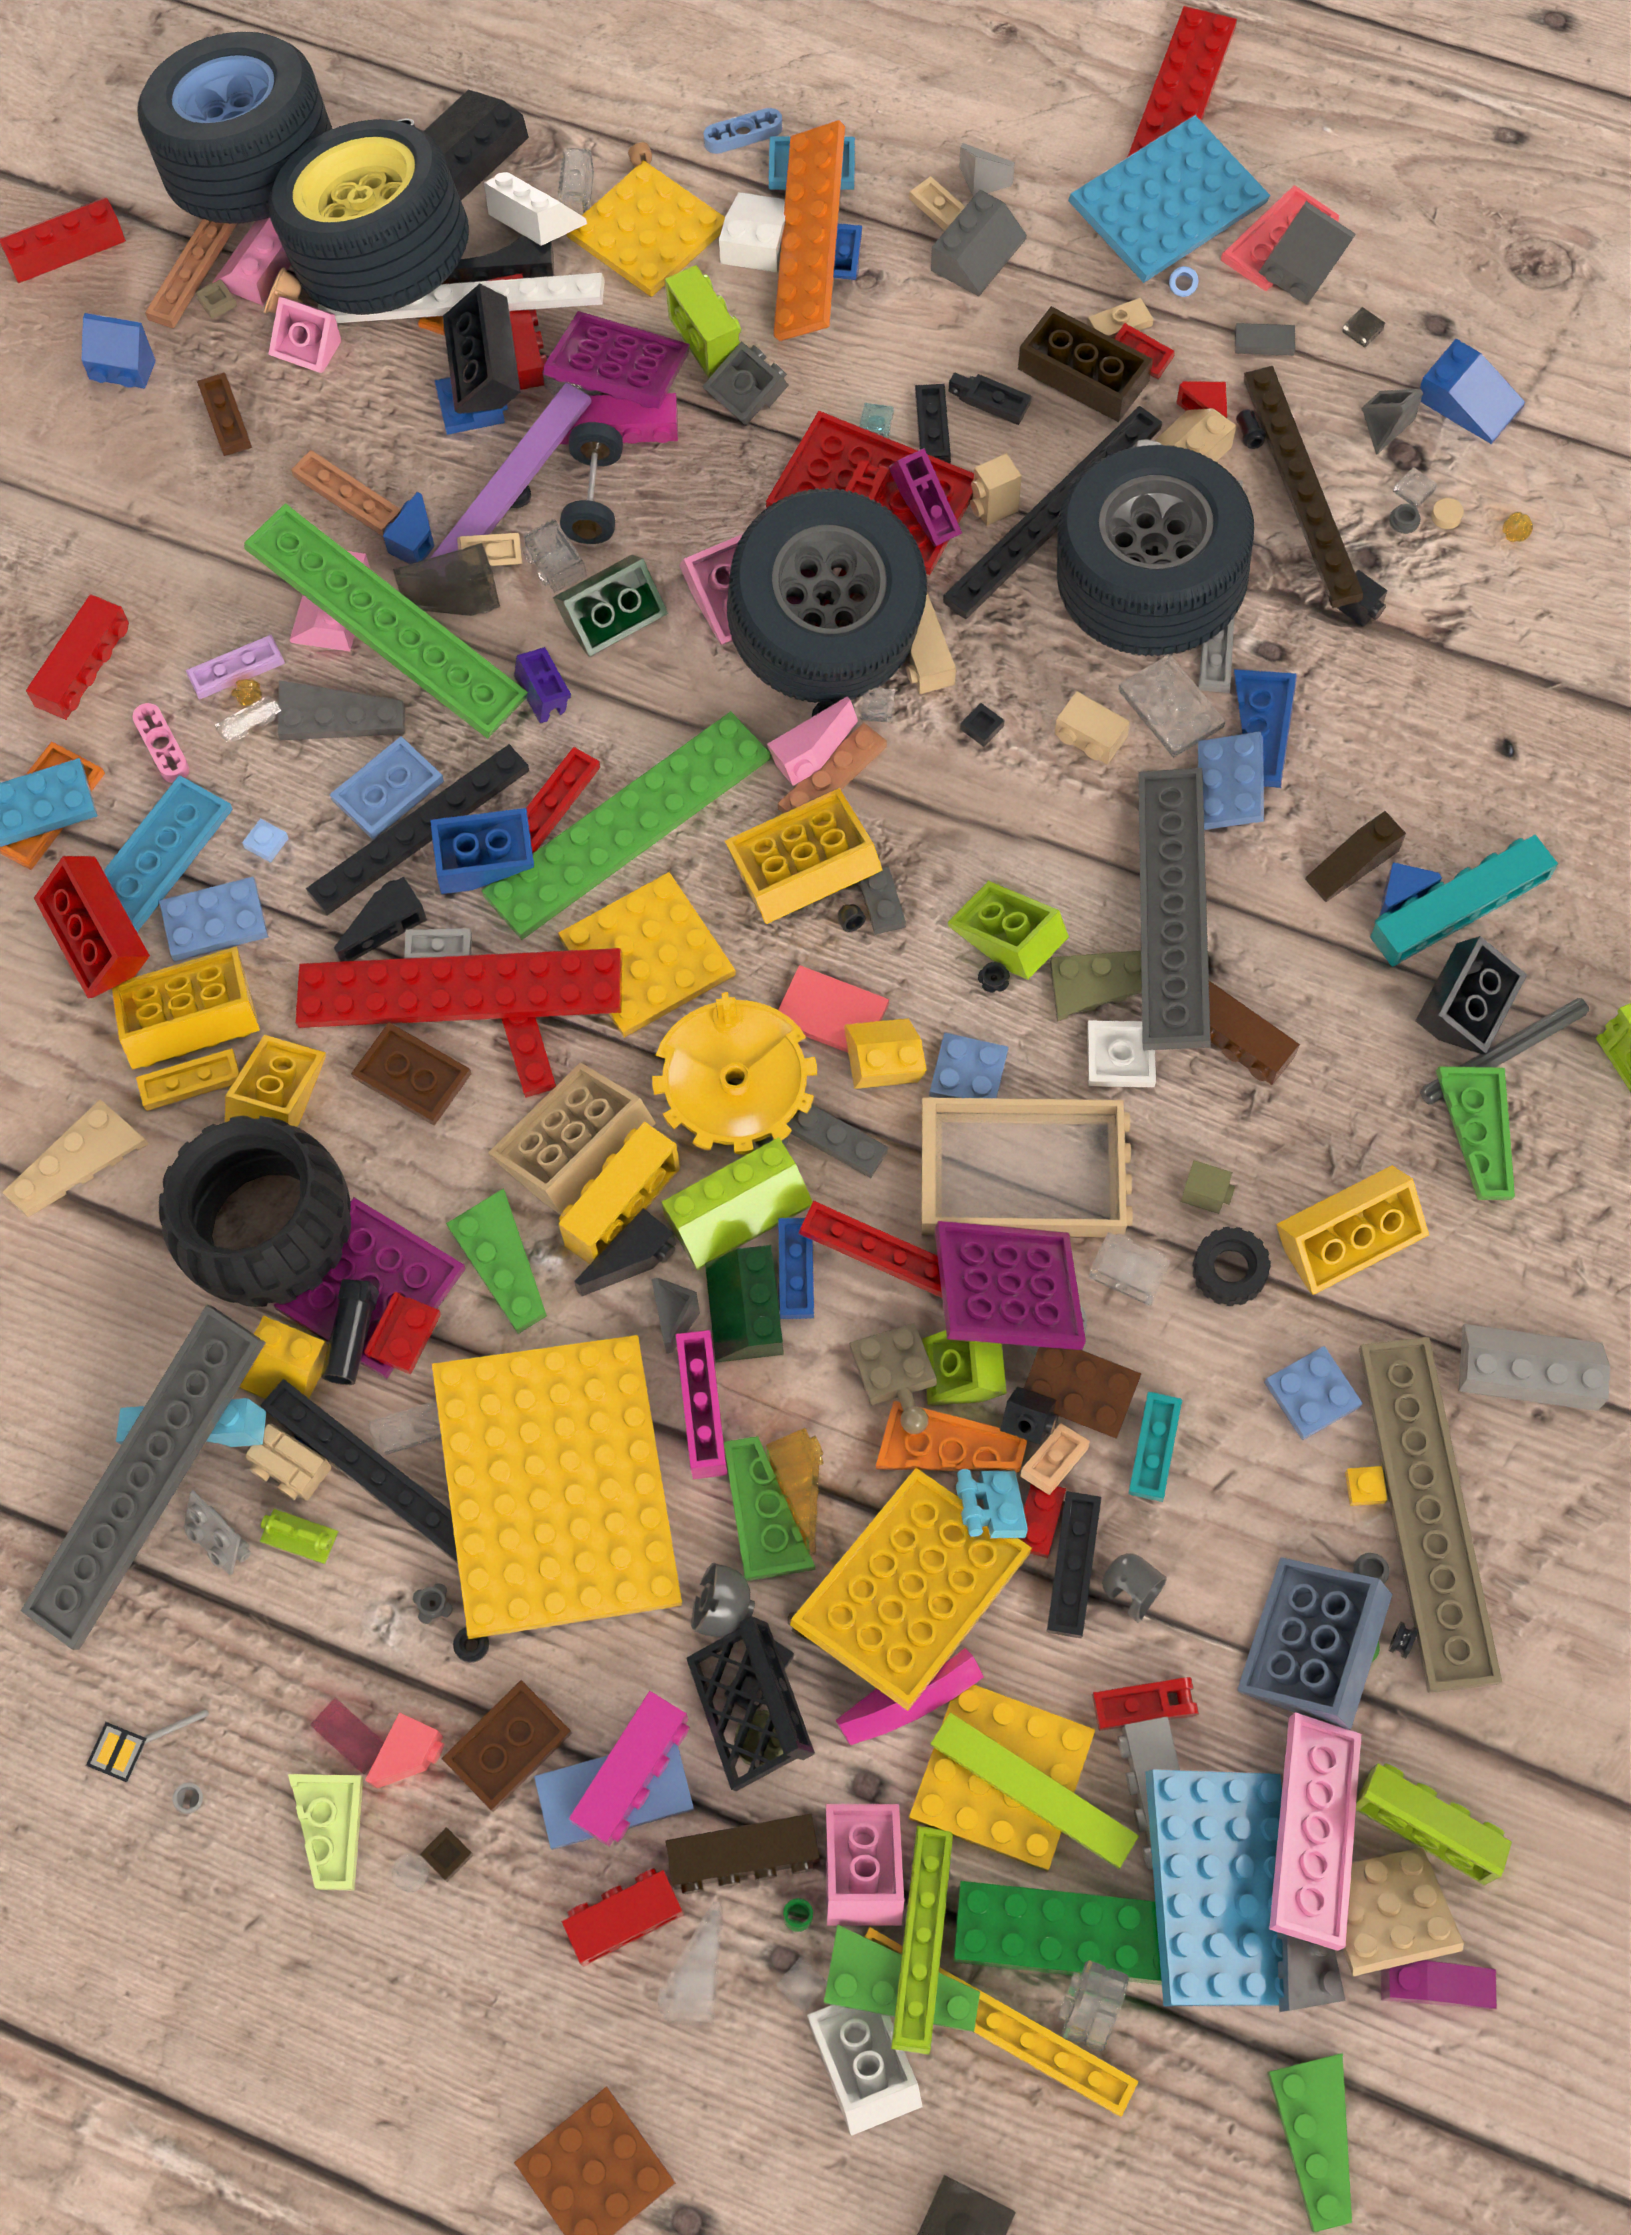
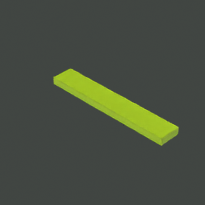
M951 1712L930 1744L1117 1869L1121 1868L1139 1835Z
M917 1826L891 2049L930 2054L953 1834L950 1831Z

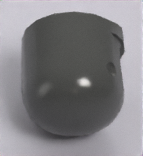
M1126 1553L1116 1558L1109 1565L1103 1576L1102 1584L1106 1595L1110 1599H1114L1122 1591H1126L1131 1596L1132 1604L1128 1610V1615L1139 1623L1162 1591L1167 1577L1142 1557L1133 1553Z

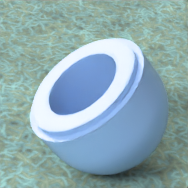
M1179 267L1170 275L1169 286L1171 291L1177 296H1189L1198 287V275L1190 267ZM1179 276H1187L1191 279L1192 285L1188 290H1179L1176 287L1175 279Z

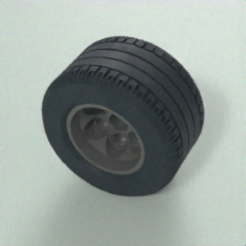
M818 488L815 490L809 489L808 491L797 492L795 495L786 496L783 500L780 499L767 507L752 521L735 549L730 569L727 597V620L733 643L745 664L762 682L790 698L795 697L796 700H806L810 703L831 700L837 703L847 696L850 700H853L856 697L859 698L888 681L902 666L911 651L926 603L927 575L924 560L914 537L910 534L905 524H902V521L895 514L893 515L892 511L888 510L885 506L883 507L881 503H877L874 499L870 500L869 497H864L862 494L858 495L856 492L852 493L849 490L847 492L844 489L838 490L836 488L835 490H832V488H822L821 490ZM841 568L847 574L839 577L833 574L831 570ZM804 569H810L815 573V576L807 578L800 572ZM859 593L864 597V600L855 602L849 595ZM797 596L802 602L795 605L789 603L786 598ZM824 599H828L830 601L829 604H826L825 606L820 605V602H823ZM842 619L848 621L850 625L840 628L835 622ZM814 621L819 625V627L813 626L806 622Z

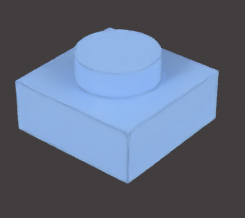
M260 818L242 843L246 850L271 863L289 838L285 831Z

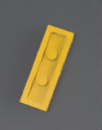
M231 1048L138 1076L136 1080L143 1107L148 1111L231 1086L239 1075L240 1070L235 1053Z

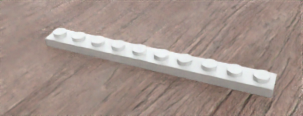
M602 273L441 284L423 298L388 312L369 315L347 314L331 310L318 304V309L333 313L337 323L443 316L479 283L506 296L509 311L601 305L603 303L605 280Z

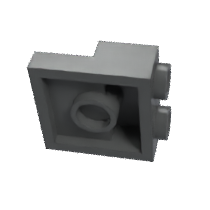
M741 341L702 387L746 426L765 404L770 408L789 384L784 379L787 374L776 363L770 366L764 361L766 356L755 345L749 348Z

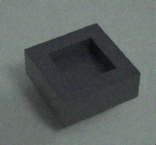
M980 702L960 723V730L985 747L1004 727L1005 720Z

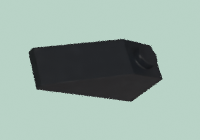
M405 877L387 882L380 890L373 894L335 945L334 950L339 962L354 961L405 933L406 930H410L427 921L423 906Z
M643 1208L574 1281L577 1292L581 1296H585L649 1271L659 1262H666L675 1251L674 1233Z

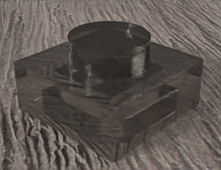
M1362 307L1344 324L1342 332L1366 348L1384 330L1385 322Z

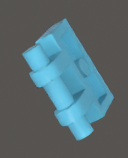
M962 1469L957 1472L958 1483L956 1484L957 1496L962 1499L964 1508L961 1511L962 1521L968 1527L970 1536L981 1535L983 1533L982 1526H988L990 1538H1025L1028 1527L1015 1471H981L978 1478L979 1483L972 1479L970 1470ZM976 1499H983L984 1509L977 1505Z

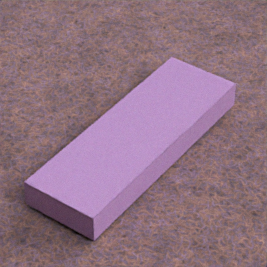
M269 635L185 671L200 700L281 666L285 662L272 635Z

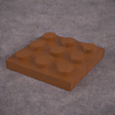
M607 2086L514 2162L564 2235H615L676 2184L673 2177Z

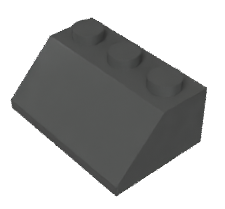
M979 190L932 246L931 271L979 297L1023 244L1027 235L1003 201Z

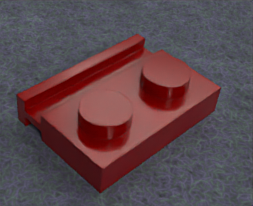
M394 1292L364 1350V1354L369 1358L377 1359L383 1364L411 1375L441 1316L440 1310Z

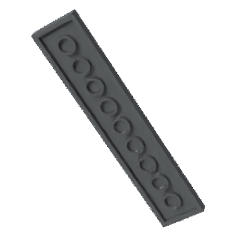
M1202 768L1138 772L1143 1051L1210 1048Z
M205 1306L28 1597L21 1612L70 1649L80 1650L264 1347L265 1341L215 1307Z

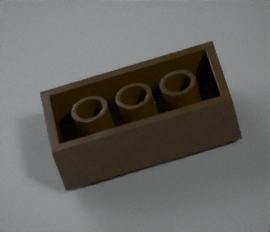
M1051 306L1019 348L1018 370L1119 422L1149 383L1153 359Z

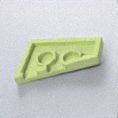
M288 1774L297 1805L298 1819L302 1826L305 1849L315 1889L354 1891L363 1777L361 1775Z

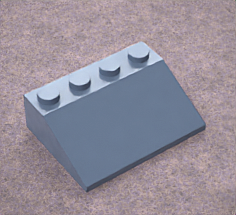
M1280 1557L1237 1691L1290 1712H1296L1351 1730L1393 1594L1378 1578Z

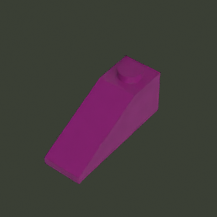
M925 448L889 466L901 496L934 547L962 534Z
M1428 1960L1381 1970V2001L1497 2009L1496 1969Z

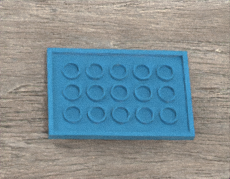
M1194 115L1072 192L1068 201L1138 278L1145 283L1266 204L1270 194L1200 119Z
M1155 1769L1146 1771L1163 2006H1279V1998L1284 1997L1283 1979L1278 1978V1962L1283 1961V1941L1277 1938V1932L1270 1930L1269 1926L1282 1797L1281 1775Z

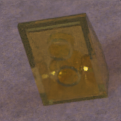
M803 1428L766 1444L768 1460L788 1503L794 1521L803 1537L809 1555L814 1556L817 1551L820 1466L824 1462L821 1457L823 1451L817 1437H809L806 1428Z

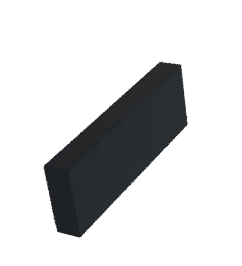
M945 384L915 385L919 449L925 448L928 455L951 464Z

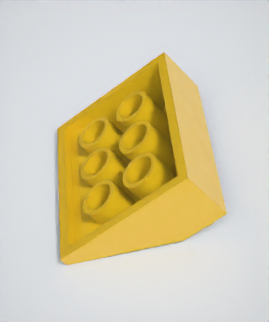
M840 788L725 840L732 859L765 924L883 871L874 843Z
M237 946L131 978L112 988L119 1040L132 1070L140 1067H149L156 1062L173 1057H181L198 1049L214 1047L221 1042L237 1037H246L251 1033L260 1031L255 1006Z

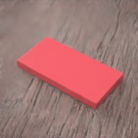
M1294 185L1222 253L1221 261L1264 291H1267L1273 283L1269 282L1266 277L1258 272L1304 203L1307 201L1337 222L1340 215Z

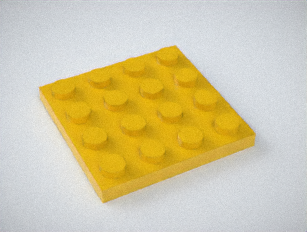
M643 160L642 164L635 167L581 215L586 218L587 224L567 233V237L644 293L653 297L665 286L666 278L679 273L721 235L725 217Z
M670 872L558 932L559 939L567 951L621 948L622 1013H609V1016L624 1038L736 975L734 967Z
M972 1685L950 1701L942 1724L951 1712L1075 1793L1095 1729L977 1685ZM933 1748L909 1819L931 1828L950 1831L954 1837L1048 1872L1061 1831Z

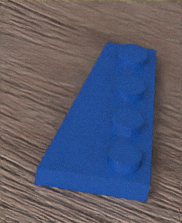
M1234 669L1242 734L1261 732L1263 736L1264 787L1281 788L1297 673Z

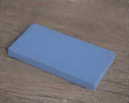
M673 1744L666 1755L670 1758V1761L663 1774L659 1778L654 1775L648 1784L647 1789L650 1790V1794L639 1810L634 1808L627 1818V1821L630 1822L629 1828L694 1810L679 1747L676 1744ZM608 1756L534 1776L551 1850L594 1838L572 1824L569 1817Z

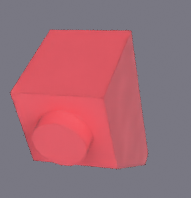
M399 1713L365 1781L378 1789L426 1771L430 1763L435 1764L443 1751L444 1743L441 1742L443 1736L438 1730Z

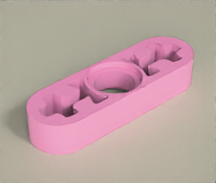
M151 703L139 705L133 712V721L162 777L170 783H173L179 775L186 778L189 774L188 763L161 711L156 705ZM149 715L156 726V728H153L151 730L144 719L146 716ZM160 737L169 739L166 747L161 749L153 747L156 739ZM170 756L178 767L174 771L171 770L166 760Z

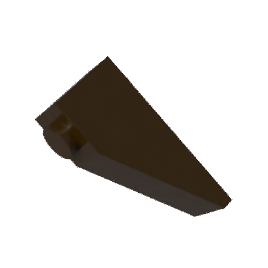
M1384 811L1359 828L1308 874L1305 880L1325 902H1328L1398 853L1406 832Z

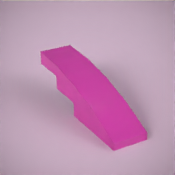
M964 1648L943 1665L909 1711L876 1688L835 1721L850 1745H854L891 1732L925 1716L960 1695L984 1678L974 1656Z

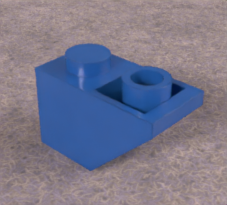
M416 492L411 500L404 503L401 513L394 522L388 524L383 535L387 552L416 568L420 567L435 547L423 496L419 492Z

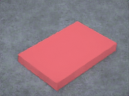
M799 965L778 1011L792 1019L801 1028L806 1037L848 1053L844 1025L882 1021L889 1006V999Z

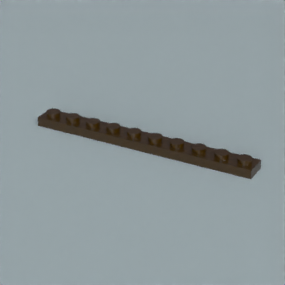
M1269 366L1244 373V383L1262 429L1266 433L1265 437L1332 609L1363 601V591L1274 367Z

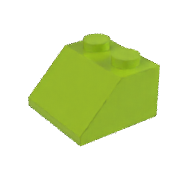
M946 1330L922 1338V1343L937 1380L936 1386L926 1388L928 1405L980 1403L1007 1394L1001 1343L947 1339Z

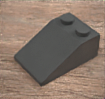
M1306 201L1276 243L1258 273L1266 277L1269 282L1289 292L1293 298L1308 304L1356 234Z

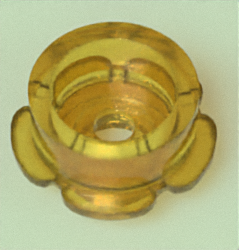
M1514 512L1504 522L1502 530L1506 534L1507 540L1521 542L1531 535L1533 525L1527 514L1522 515L1521 512Z
M249 679L236 681L235 689L231 691V695L236 697L237 702L245 706L255 705L256 701L262 698L260 684Z

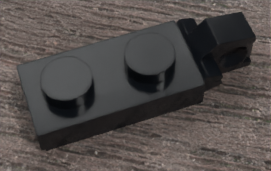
M954 372L949 380L948 392L959 397V400L1016 425L1020 424L1031 404V395L980 374L976 377L970 376V378Z

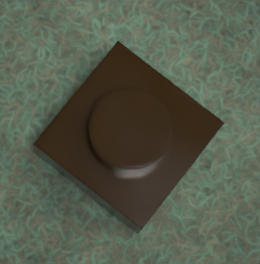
M446 1827L420 1855L448 1882L474 1854Z

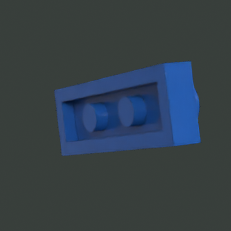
M778 1218L780 1319H814L813 1240L799 1234L805 1218Z

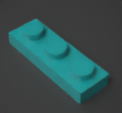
M1148 1391L1128 1495L1163 1502L1182 1405L1181 1398Z

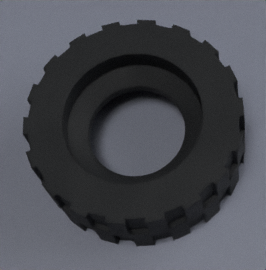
M1223 1227L1221 1230L1216 1229L1212 1231L1208 1237H1204L1200 1246H1198L1192 1266H1194L1192 1274L1193 1278L1196 1279L1198 1289L1203 1291V1295L1206 1298H1211L1217 1304L1222 1303L1227 1304V1306H1233L1234 1304H1246L1248 1300L1252 1301L1264 1288L1271 1267V1260L1268 1258L1269 1252L1268 1249H1265L1264 1242L1260 1238H1256L1251 1231H1244L1240 1227ZM1225 1251L1240 1253L1248 1263L1246 1276L1236 1282H1228L1220 1278L1214 1267L1217 1256Z

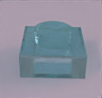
M864 403L859 427L889 438L894 407Z

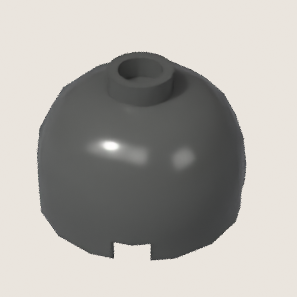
M712 1563L707 1568L700 1585L705 1586L701 1598L696 1596L694 1601L691 1627L695 1630L694 1632L699 1634L724 1637L741 1627L739 1622L753 1615L755 1601L750 1600L749 1585L746 1578L739 1571L728 1566Z

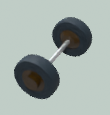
M586 422L572 429L568 445L569 452L574 459L590 466L587 500H579L567 504L561 513L560 527L563 534L575 542L599 544L613 536L615 516L610 508L593 501L596 467L609 466L620 459L623 450V439L621 434L612 426L599 422Z

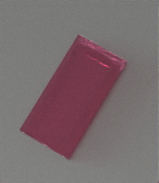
M336 1697L310 1724L363 1775L374 1764L384 1744L375 1733Z

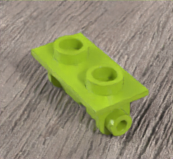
M273 1509L271 1516L265 1515L262 1519L261 1528L265 1530L260 1542L326 1564L339 1531Z

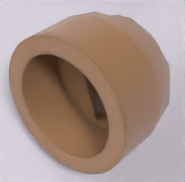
M641 142L629 148L628 155L635 167L642 164L643 160L649 164L651 163L652 152L649 144Z

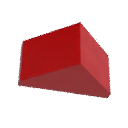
M1183 381L1179 385L1176 404L1185 411L1215 409L1227 418L1226 382Z

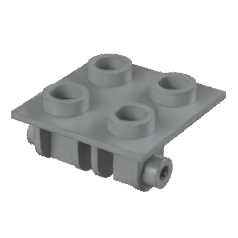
M192 1490L189 1496L184 1524L185 1533L193 1543H199L208 1552L211 1562L216 1567H222L229 1575H232L235 1561L238 1559L240 1562H243L250 1556L249 1544L238 1533L235 1534V1530L228 1527V1523L223 1520L214 1508L208 1506Z

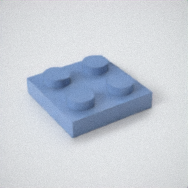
M944 1033L929 1097L997 1098L1009 1047Z
M1325 1346L1271 1375L1264 1382L1302 1441L1359 1409L1363 1404Z

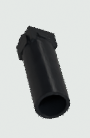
M342 1279L338 1294L339 1304L321 1377L326 1381L340 1385H354L356 1382L372 1311H375L379 1296V1290L370 1281Z

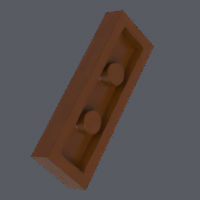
M226 373L198 380L197 383L223 456L252 448Z

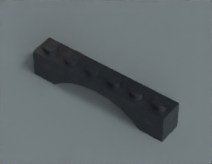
M522 236L512 244L496 252L480 257L460 259L454 271L442 284L482 282L516 274H522L523 278L554 276L552 241L541 246L528 237Z

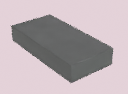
M1236 323L1235 354L1294 356L1295 325Z

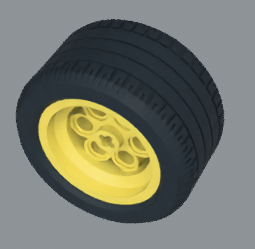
M385 119L358 121L339 126L317 136L302 146L287 160L278 173L270 191L268 202L270 219L301 287L315 302L331 310L347 314L369 315L388 312L409 305L431 293L449 277L462 258L468 243V218L440 147L423 130L400 121Z

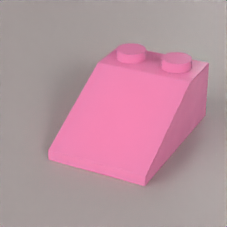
M826 1804L827 1926H837V1924L840 1926H902L904 1888L899 1804Z

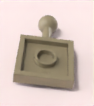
M915 1323L850 1342V1350L870 1404L875 1405L898 1397L903 1409L900 1418L902 1428L910 1434L923 1432L928 1425V1415L925 1410L916 1406L912 1393L936 1386L937 1380Z

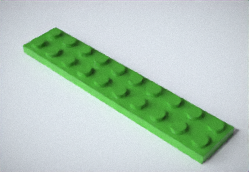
M286 503L244 542V549L487 739L527 698L528 692Z
M730 711L534 852V868L491 883L482 890L483 897L518 937L523 940L771 759L770 752Z

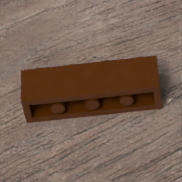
M1209 981L1211 1043L1221 1049L1226 1058L1233 1062H1239L1248 1068L1254 1078L1273 1085L1295 1058L1300 1044Z

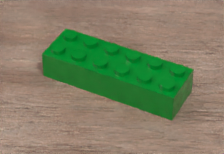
M960 1881L953 1963L1162 1985L1155 1901Z

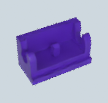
M543 647L517 655L514 677L519 686L528 692L526 699L539 723L547 722L550 717L549 713L555 708L562 715L566 711L567 701L571 698V693L546 648Z

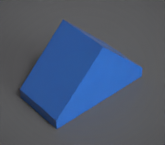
M1393 862L1387 876L1379 916L1388 911L1394 913L1400 910L1401 906L1413 897H1418L1419 899L1427 895L1433 886L1440 883L1441 875L1438 872Z

